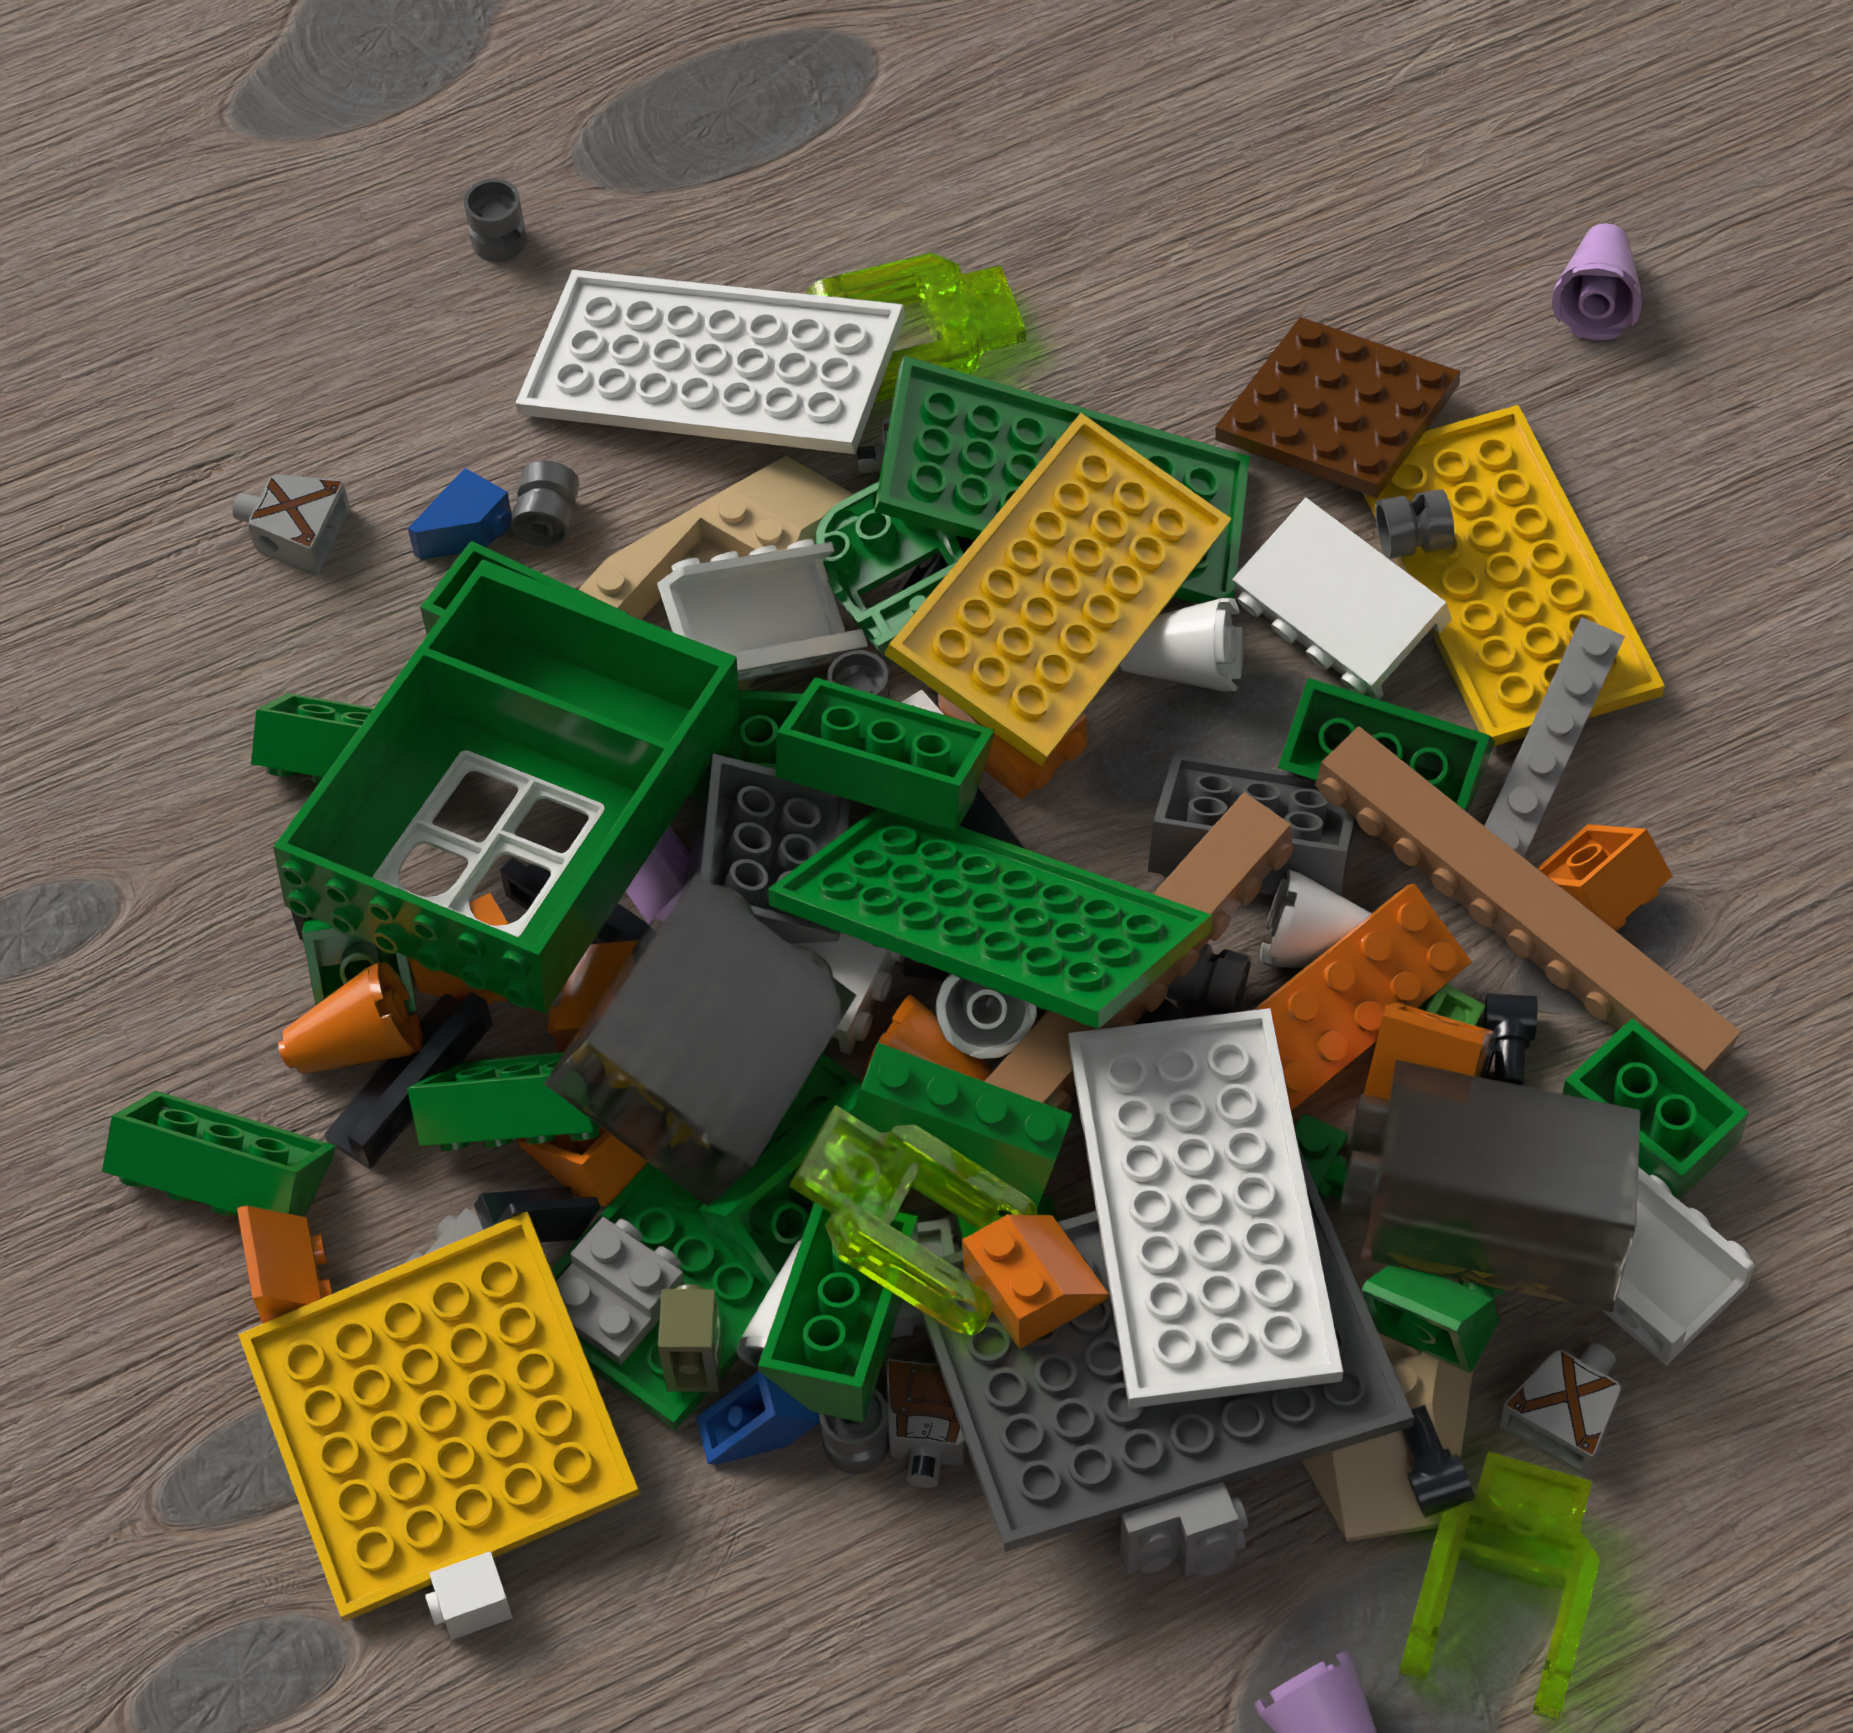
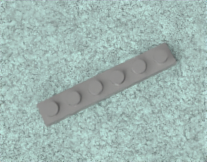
M1581 617L1485 824L1488 830L1523 858L1625 638L1624 635Z

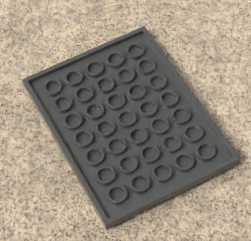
M1299 1150L1343 1369L1341 1382L1129 1408L1097 1211L1057 1223L1107 1290L1109 1299L1021 1349L1015 1344L964 1271L963 1251L906 1267L909 1284L1005 1552L1121 1517L1122 1513L1217 1482L1224 1481V1484H1228L1413 1427L1414 1416L1301 1150Z

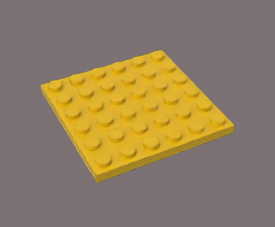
M527 1211L238 1334L339 1615L345 1622L432 1585L430 1572L490 1551L492 1557L495 1558L641 1494Z

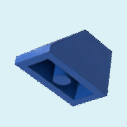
M464 468L408 527L414 556L419 559H428L459 554L464 551L470 541L487 548L496 537L502 536L511 524L512 512L508 492Z
M758 1371L698 1415L696 1420L707 1463L717 1465L787 1447L820 1423L819 1413L809 1410Z

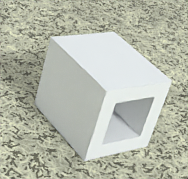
M491 1551L429 1573L435 1591L426 1594L425 1597L435 1626L445 1622L451 1640L512 1619Z

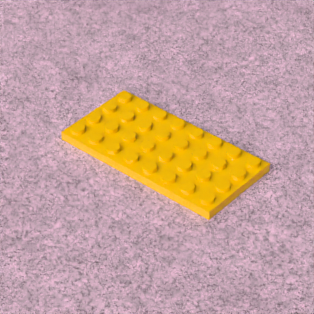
M1519 405L1425 431L1378 498L1363 493L1376 519L1375 509L1378 500L1405 496L1409 501H1413L1416 493L1437 489L1445 491L1453 516L1455 537L1453 547L1428 553L1423 551L1421 547H1417L1414 555L1395 558L1401 569L1447 603L1452 618L1451 622L1441 633H1438L1433 628H1431L1430 632L1479 732L1490 735L1495 740L1494 746L1526 737L1581 617L1625 636L1588 718L1663 696L1665 685Z
M1080 413L891 641L884 655L982 725L994 729L996 735L1042 766L1220 537L1231 521V518Z

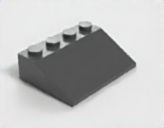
M713 754L697 789L682 937L728 948L838 941L841 936L840 932L770 906L768 889L848 830L850 800L775 777L776 769Z
M1173 754L1153 821L1148 872L1158 873L1167 878L1245 792L1291 824L1292 854L1281 869L1277 871L1272 869L1262 880L1259 892L1276 895L1282 878L1287 880V871L1292 870L1301 873L1341 896L1355 818L1341 806L1330 804L1315 786V780L1286 771Z

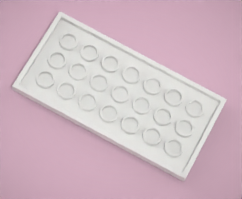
M572 270L515 404L519 414L525 416L855 454L906 315L903 304Z
M1270 1008L1068 1033L1069 1049L1129 1408L1341 1382L1343 1369Z

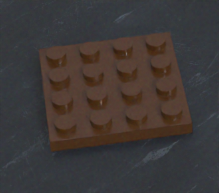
M1299 317L1216 425L1215 438L1216 441L1378 498L1460 385V371Z

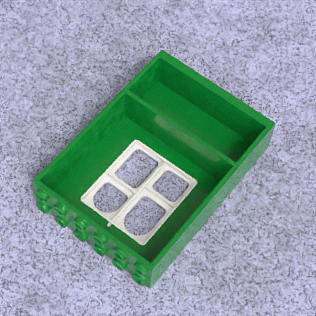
M481 560L273 846L285 907H288L294 914L300 917H312L329 924L341 934L347 936L355 935L375 943L377 947L387 953H399L414 959L428 970L435 972L443 971L460 978L472 988L478 990L486 989L506 997L512 1004L518 1007H530L546 1014L706 770L712 755L717 753L739 720L737 656L488 561ZM471 771L483 773L513 785L518 789V793L488 837L482 842H475L433 825V820L458 784ZM539 799L551 800L581 812L589 818L571 847L564 853H558L515 835L516 829L534 803ZM425 843L461 857L468 862L467 867L457 882L448 891L437 896L423 897L403 888L399 881V871L411 851L418 844ZM508 854L544 868L551 873L550 878L528 911L513 923L500 926L489 925L475 918L470 910L469 902L473 892L500 855Z

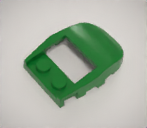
M878 482L833 506L818 525L816 544L832 542L834 552L823 559V565L829 577L827 582L852 621L859 629L863 630L864 635L885 659L889 660L890 658L884 655L888 645L963 556V551L957 536L954 534L874 512L879 486ZM939 553L942 554L948 567L866 609L860 595Z

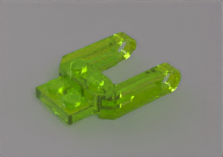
M928 253L824 278L812 284L806 291L808 295L903 304V306L921 302V308L933 342L892 352L874 403L894 398L899 366L904 356L973 375L980 365L979 359L984 352L1027 341L1025 325L1001 265L962 274L958 263L936 254Z
M837 1105L826 1117L789 1185L831 1212L825 1226L839 1259L949 1329L967 1335L977 1334L984 1329L994 1304H992L990 1297L983 1289L962 1276L963 1272L890 1226L909 1188H915L979 1230L1002 1218L998 1214V1210H1005L1014 1215H1037V1209L1030 1198L917 1125L894 1126L890 1132L879 1133ZM954 1300H961L970 1304L977 1312H970L960 1308L955 1304Z
M1488 1451L1475 1500L1469 1504L1463 1503L1443 1513L1441 1516L1404 1649L1399 1675L1423 1682L1426 1681L1460 1561H1466L1477 1569L1542 1588H1560L1563 1591V1596L1532 1710L1534 1715L1559 1721L1601 1561L1588 1538L1583 1537L1580 1532L1593 1481Z

